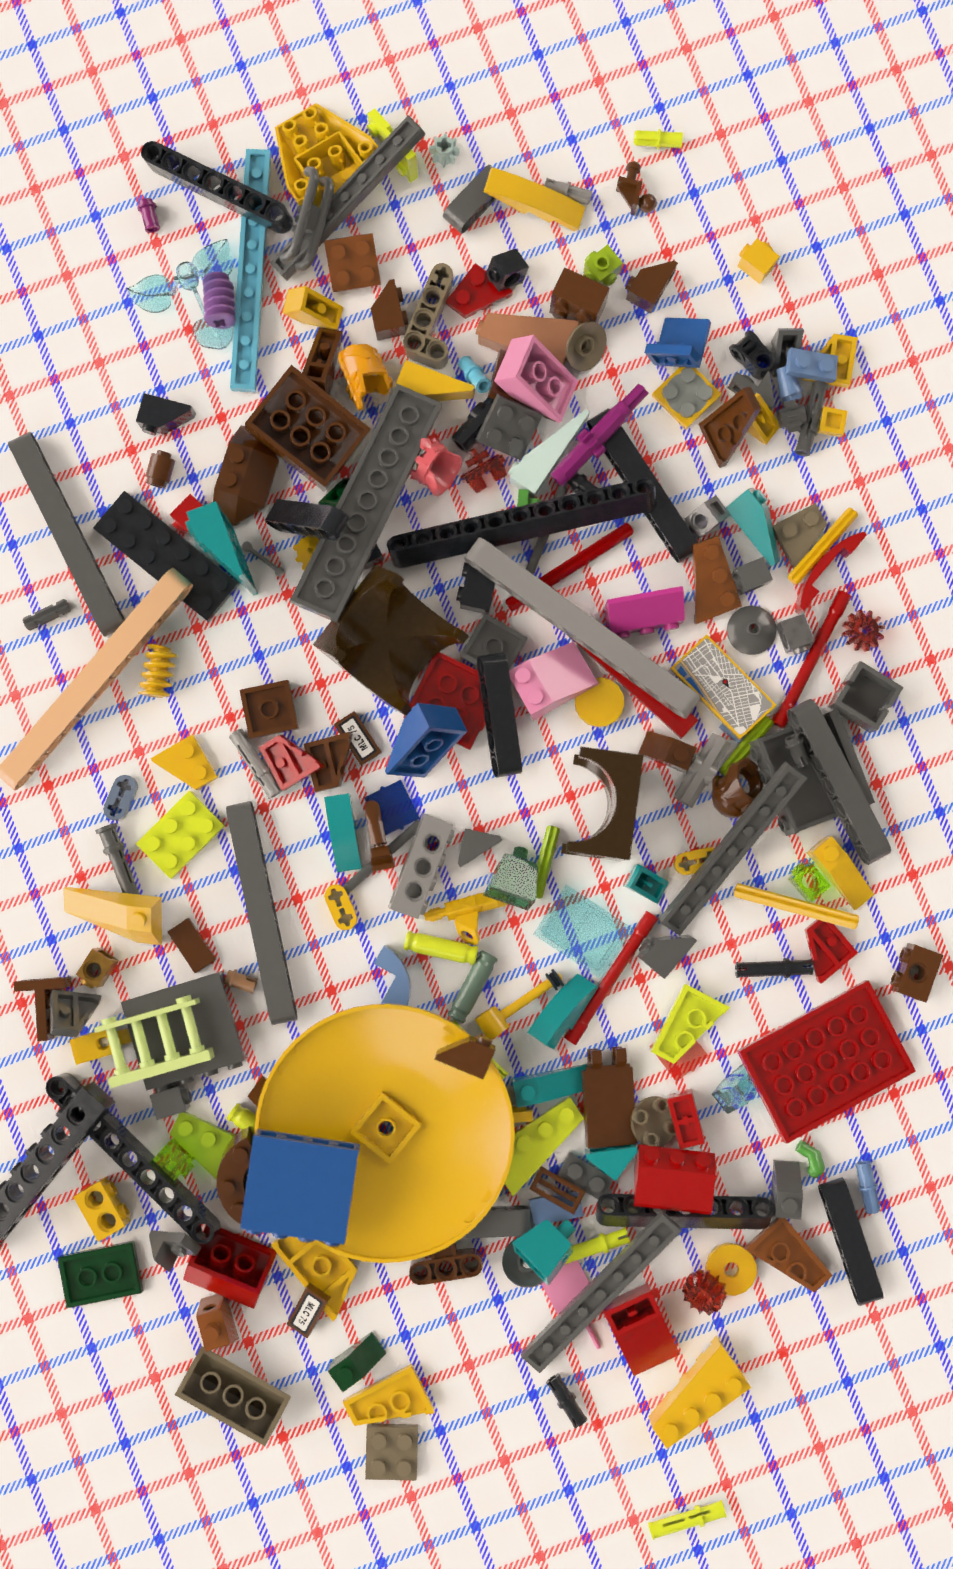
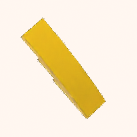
M497 168L490 169L484 188L485 193L523 214L530 212L548 223L555 221L573 232L579 230L585 211L584 205L518 175Z

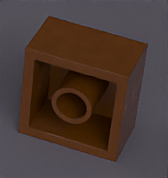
M564 267L551 294L549 313L555 319L575 320L579 322V325L586 321L598 323L606 307L610 288Z

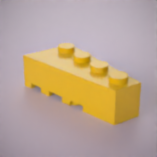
M717 1335L712 1339L710 1346L704 1353L702 1352L697 1357L696 1362L689 1371L681 1376L679 1383L674 1389L666 1394L648 1416L653 1430L666 1449L751 1389L747 1378Z

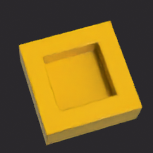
M823 406L819 419L818 433L842 437L848 411Z
M517 1104L511 1105L514 1123L533 1121L532 1107L527 1108V1106L517 1108Z

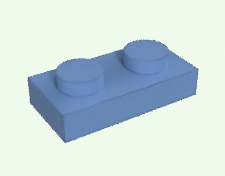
M791 347L787 352L786 375L833 383L837 376L838 356Z

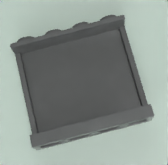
M835 709L823 714L869 805L875 803L839 710ZM792 726L749 742L751 746L750 754L753 760L757 761L760 769L759 776L764 785L769 782L785 761L807 777L805 782L778 814V825L785 832L786 836L797 834L799 831L838 817L811 763L806 765L805 761L803 762L802 760L804 766L797 768L789 749L785 748V739L795 734Z
M223 971L121 1002L124 1016L128 1018L177 1004V998L191 995L192 999L198 997L200 999V1003L191 1006L201 1045H204L205 1049L212 1047L215 1057L205 1062L145 1078L143 1081L146 1091L154 1089L155 1093L169 1089L170 1083L178 1081L179 1085L194 1081L193 1076L203 1074L205 1078L218 1074V1069L227 1066L228 1070L243 1066L242 1061H245L248 1055H244L223 983L225 981ZM181 1009L167 1012L166 1015L176 1052H179L180 1056L189 1054L191 1045ZM156 1016L142 1019L141 1022L151 1059H154L155 1063L164 1061L166 1052ZM128 1023V1030L139 1064L141 1059L131 1023Z

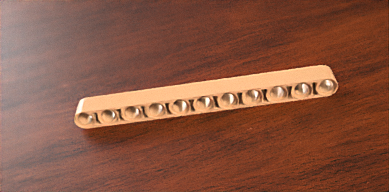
M171 568L161 577L0 764V778L14 791L20 789L192 590L193 584L175 568Z

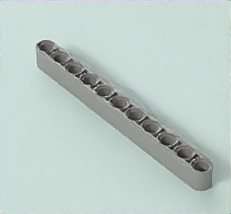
M479 537L464 557V560L473 568L680 717L686 719L701 699L694 690L486 540Z

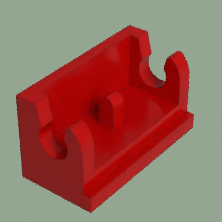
M692 1088L684 1090V1093L681 1094L672 1093L667 1098L680 1149L705 1144V1136Z

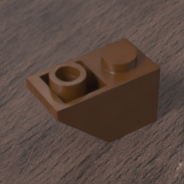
M395 279L388 281L370 308L377 341L403 336L406 333L405 326L409 325L406 310L401 311L400 302H404L401 287H396Z

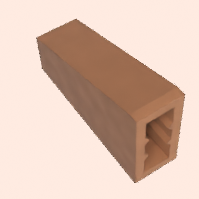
M487 313L484 321H479L475 334L478 335L479 345L497 352L500 349L507 351L512 339L534 335L564 366L566 362L567 341L573 330L579 325V322L567 319Z

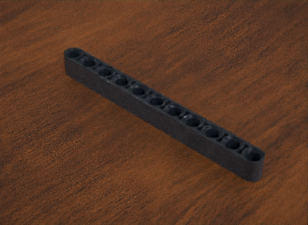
M640 478L392 536L387 541L386 546L393 565L397 568H406L467 554L479 537L494 547L646 513L652 511L657 506L655 483L649 478Z

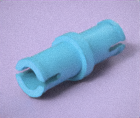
M470 356L461 357L458 367L463 371L466 381L474 385L479 393H486L491 387V382L484 375L483 368L475 364Z

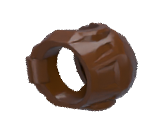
M746 757L740 759L737 763H732L726 776L715 775L712 780L711 798L714 808L721 815L728 818L741 817L761 792L763 783L759 776L758 765ZM739 774L743 775L748 782V793L744 791L740 784Z

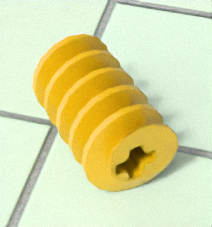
M147 644V648L153 652L145 653V657L151 661L143 663V667L149 671L141 673V676L147 681L139 683V686L145 689V691L138 692L137 694L154 698L170 697V694L164 691V688L172 687V684L167 682L166 678L174 677V674L167 670L168 668L176 667L169 660L170 658H177L178 655L173 653L172 649L168 647Z

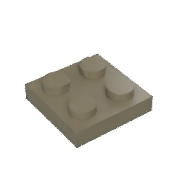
M367 1424L365 1480L417 1481L418 1424Z

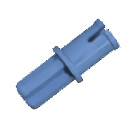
M860 1161L855 1163L860 1184L858 1190L862 1194L865 1212L867 1214H876L880 1211L876 1190L879 1186L874 1180L872 1162Z

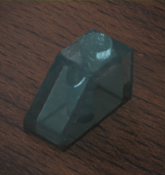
M742 1064L724 1078L711 1095L723 1110L729 1114L747 1105L757 1090Z

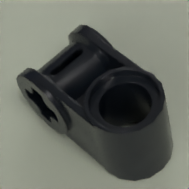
M748 330L744 333L745 337L737 344L729 346V351L733 358L752 377L762 380L768 371L771 373L775 364V356L754 332ZM757 362H765L768 367L761 368L757 365Z

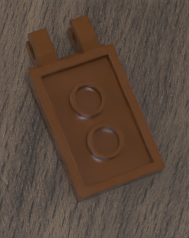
M611 1047L612 1065L603 1066L602 1050H598V1048L587 1049L588 1067H585L586 1070H581L585 1141L588 1149L638 1144L631 1129V1115L635 1108L633 1067L630 1066V1063H627L625 1047Z

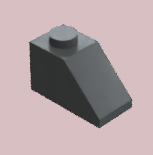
M688 934L653 937L651 940L647 939L640 946V953L637 957L660 977L665 979L697 940Z
M773 1160L770 1200L774 1205L773 1215L776 1218L801 1220L803 1188L799 1162Z

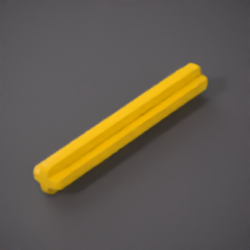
M849 507L790 572L787 576L790 582L798 585L858 517V513L853 508Z

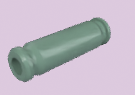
M483 950L479 952V957L471 967L454 999L451 1010L448 1011V1016L460 1023L466 1022V1017L472 1011L494 969L495 962L497 963L498 958Z

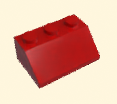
M639 1144L634 1160V1206L711 1215L716 1180L715 1153Z
M205 1226L204 1233L210 1234L209 1226ZM220 1228L219 1233L206 1244H199L201 1248L197 1256H191L183 1280L254 1309L277 1252L263 1244Z

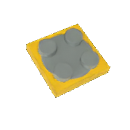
M679 367L651 396L686 430L722 394L696 368Z

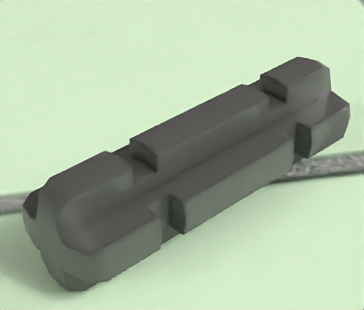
M62 599L56 602V605L51 604L34 612V615L30 614L22 619L23 624L27 630L31 631L37 628L39 624L44 625L59 618L60 614L65 615L71 612V606L66 599Z

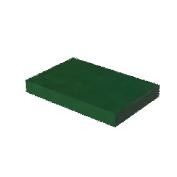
M134 1240L57 1257L66 1309L140 1294L144 1291Z

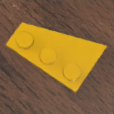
M412 1363L343 1399V1405L354 1426L384 1422L386 1419L409 1418L412 1415L423 1413L425 1415L435 1414V1409Z

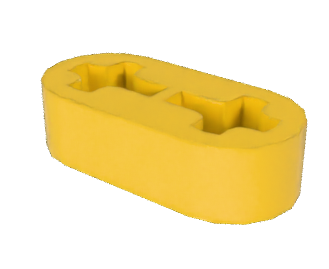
M707 847L678 854L673 861L675 871L681 875L695 874L703 864L700 863L699 858L706 857L708 851L711 854L715 848ZM682 857H685L686 860L695 859L696 864L689 865L688 871H685L683 867H679Z
M341 885L329 886L325 891L324 897L334 923L341 930L352 929L356 925L358 918L348 892ZM333 889H336L337 892L342 891L343 895L340 897L342 906H338L336 900H330L329 896L333 894ZM342 908H344L347 915L351 914L353 917L350 920L349 926L339 921L342 918L340 911Z

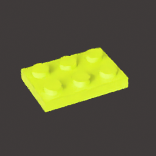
M188 791L135 844L170 879H173L225 825L191 791Z

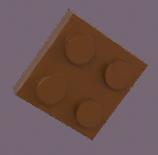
M289 680L239 690L249 739L299 729Z

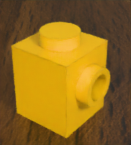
M756 238L751 245L747 243L740 251L738 256L741 259L737 267L758 284H761L776 266L780 256L773 251V248L767 242H761Z

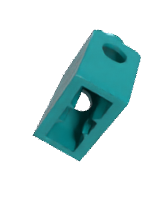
M567 1219L557 1228L549 1220H544L513 1242V1248L518 1256L548 1286L573 1252L572 1244L567 1239L576 1229Z

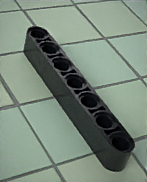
M148 141L142 146L141 156L154 173L276 233L285 234L292 229L293 219L283 203L156 141ZM238 195H241L239 199L234 200ZM262 205L260 209L255 210L257 206ZM283 215L280 220L275 221L278 216Z
M609 408L586 422L589 431L610 410ZM621 426L603 445L606 450L604 454L623 482L640 478H649L654 481L657 506L652 511L644 513V515L673 559L679 564L693 555V544L698 543V541Z
M603 1194L597 1200L595 1217L599 1224L607 1227H646L658 1213L653 1210L657 1208L634 1206V1194ZM714 1196L712 1211L715 1213L714 1215L689 1212L690 1214H682L680 1211L661 1210L681 1228L761 1230L769 1226L774 1214V1205L766 1197ZM602 1208H610L613 1212H604ZM635 1208L638 1213H631L628 1209ZM730 1210H736L741 1215H734ZM756 1211H762L766 1216H761Z

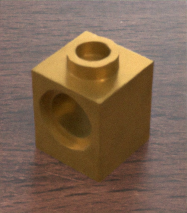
M99 947L92 948L75 975L82 978L80 982L91 989L102 987L119 960ZM94 963L99 964L101 967V973L98 977L93 975L91 971Z

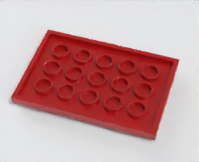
M869 980L862 981L736 1050L785 1144L792 1142L916 1072Z

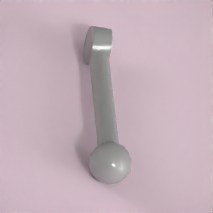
M245 541L242 544L244 551L251 552L275 571L276 576L284 575L285 571L282 567H277L253 548L249 541Z

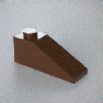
M318 328L302 373L330 395L343 331Z

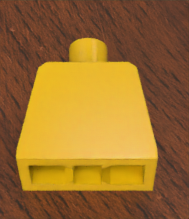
M128 1028L117 1031L121 1045L132 1043ZM106 1030L97 1033L95 1031L69 1040L76 1065L112 1055L110 1044L109 1046L102 1047L99 1042L100 1039H108Z

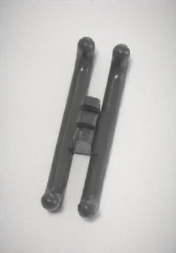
M312 166L305 167L303 170L304 175L309 177V182L302 206H298L297 209L299 215L294 220L297 225L292 227V232H294L292 243L286 252L280 254L281 262L288 263L292 261L299 253L304 234L312 233L306 256L302 261L295 264V268L299 272L307 270L316 258L335 188L331 177L322 176L319 178V172ZM318 183L325 187L320 207L313 204Z

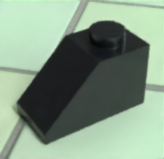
M144 393L136 423L142 429L141 431L146 434L156 436L159 433L165 435L194 419L196 412L191 405Z

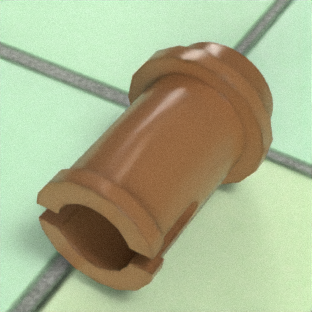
M234 969V971L228 970L224 984L228 985L229 989L234 987L253 994L258 978L238 973L237 969Z

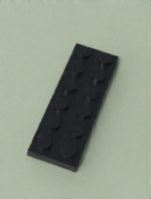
M125 490L93 527L96 532L157 581L168 570L175 568L193 584L192 590L184 598L183 602L208 623L240 585Z

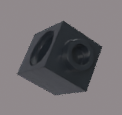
M515 248L492 256L486 274L489 281L500 292L522 284L529 266Z

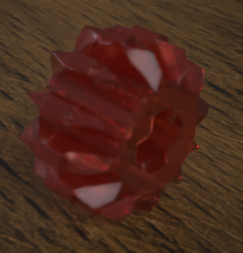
M862 609L858 610L856 615L851 613L847 616L849 621L842 623V626L847 630L842 632L841 636L849 637L845 644L849 646L854 643V651H858L862 647L864 652H868L870 646L872 648L879 646L877 640L884 639V635L879 631L885 629V625H878L877 623L880 621L881 616L873 619V611L871 610L864 614ZM859 628H862L863 630L866 629L867 634H864V632H859Z
M699 1268L695 1273L692 1272L686 1278L682 1287V1292L684 1293L683 1301L690 1302V1309L696 1308L699 1315L705 1312L710 1316L713 1312H718L722 1308L727 1298L726 1284L719 1282V1275L714 1277L711 1275L710 1270L704 1273Z

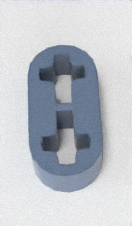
M120 775L115 779L103 808L104 814L108 819L119 821L127 816L138 791V782L135 778L129 775ZM128 779V784L132 786L131 790H125L123 797H121L123 788L120 787L121 782L126 783ZM119 799H121L119 808L122 809V812L120 814L116 813L113 816V811L110 808L112 805L116 806Z

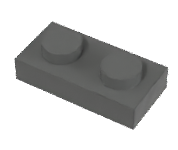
M570 1151L557 1172L558 1176L583 1189L596 1199L606 1194L613 1182V1179L602 1170Z

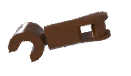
M368 801L365 805V814L371 847H374L370 848L371 870L373 872L394 868L395 862L389 845L384 846L387 844L380 806L376 801Z

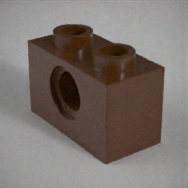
M907 943V946L902 948L899 955L901 963L898 971H894L891 977V991L927 1003L943 955L921 946ZM916 965L919 968V974L913 979L910 975V969Z

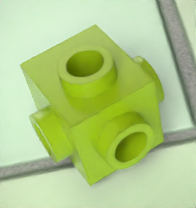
M607 244L598 252L593 251L585 258L583 276L609 287L617 280V275L621 273L623 262Z

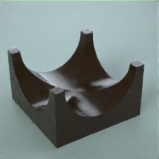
M374 565L352 593L338 622L331 621L313 643V646L384 704L407 716L412 709L409 704L412 685L424 666L446 647L453 644H464L469 635L443 619L421 602L403 584L405 579L398 573Z
M580 746L579 755L574 754L573 765L590 771L600 781L607 798V811L602 825L591 837L583 841H567V844L562 843L561 854L619 862L630 860L644 755Z

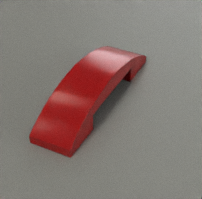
M864 531L839 542L809 571L797 596L795 612L798 615L805 610L820 592L812 584L838 554L846 559L853 553L867 536Z

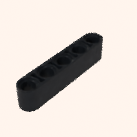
M276 499L264 521L280 532L337 541L350 517L342 510L333 506Z
M501 652L478 656L477 670L493 774L496 778L521 774L522 760L506 655Z
M841 1177L819 1184V1194L857 1305L860 1307L884 1299L882 1288L844 1178Z

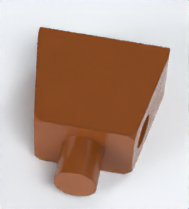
M218 1294L201 1298L196 1313V1320L205 1351L221 1348L237 1341L239 1336L228 1298Z

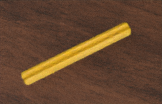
M737 883L735 886L734 897L850 929H856L859 923V916L856 914Z

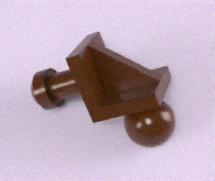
M636 161L627 163V176L618 177L616 192L622 195L631 210L630 215L635 216L637 205H639L640 210L644 213L654 211L657 206V200L654 195L647 193L639 197L643 181L636 180V177L641 171V165Z

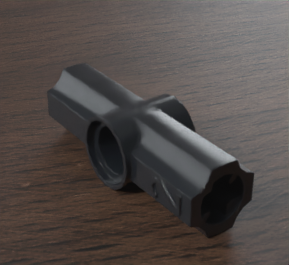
M487 397L484 402H479L469 413L466 422L451 437V440L461 451L468 453L477 443L476 437L494 399Z

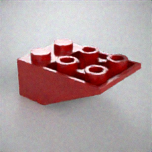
M648 1283L617 1296L603 1310L633 1376L680 1355Z

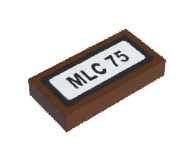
M355 711L334 724L340 734L352 732L350 750L361 766L382 753Z
M309 1283L291 1314L287 1325L308 1339L331 1297Z

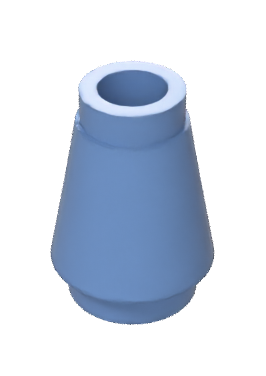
M786 366L776 369L779 399L786 402L803 398L801 393L803 389L797 377L786 375Z

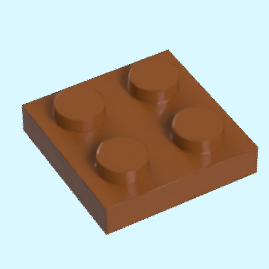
M373 233L324 240L333 292L381 285Z

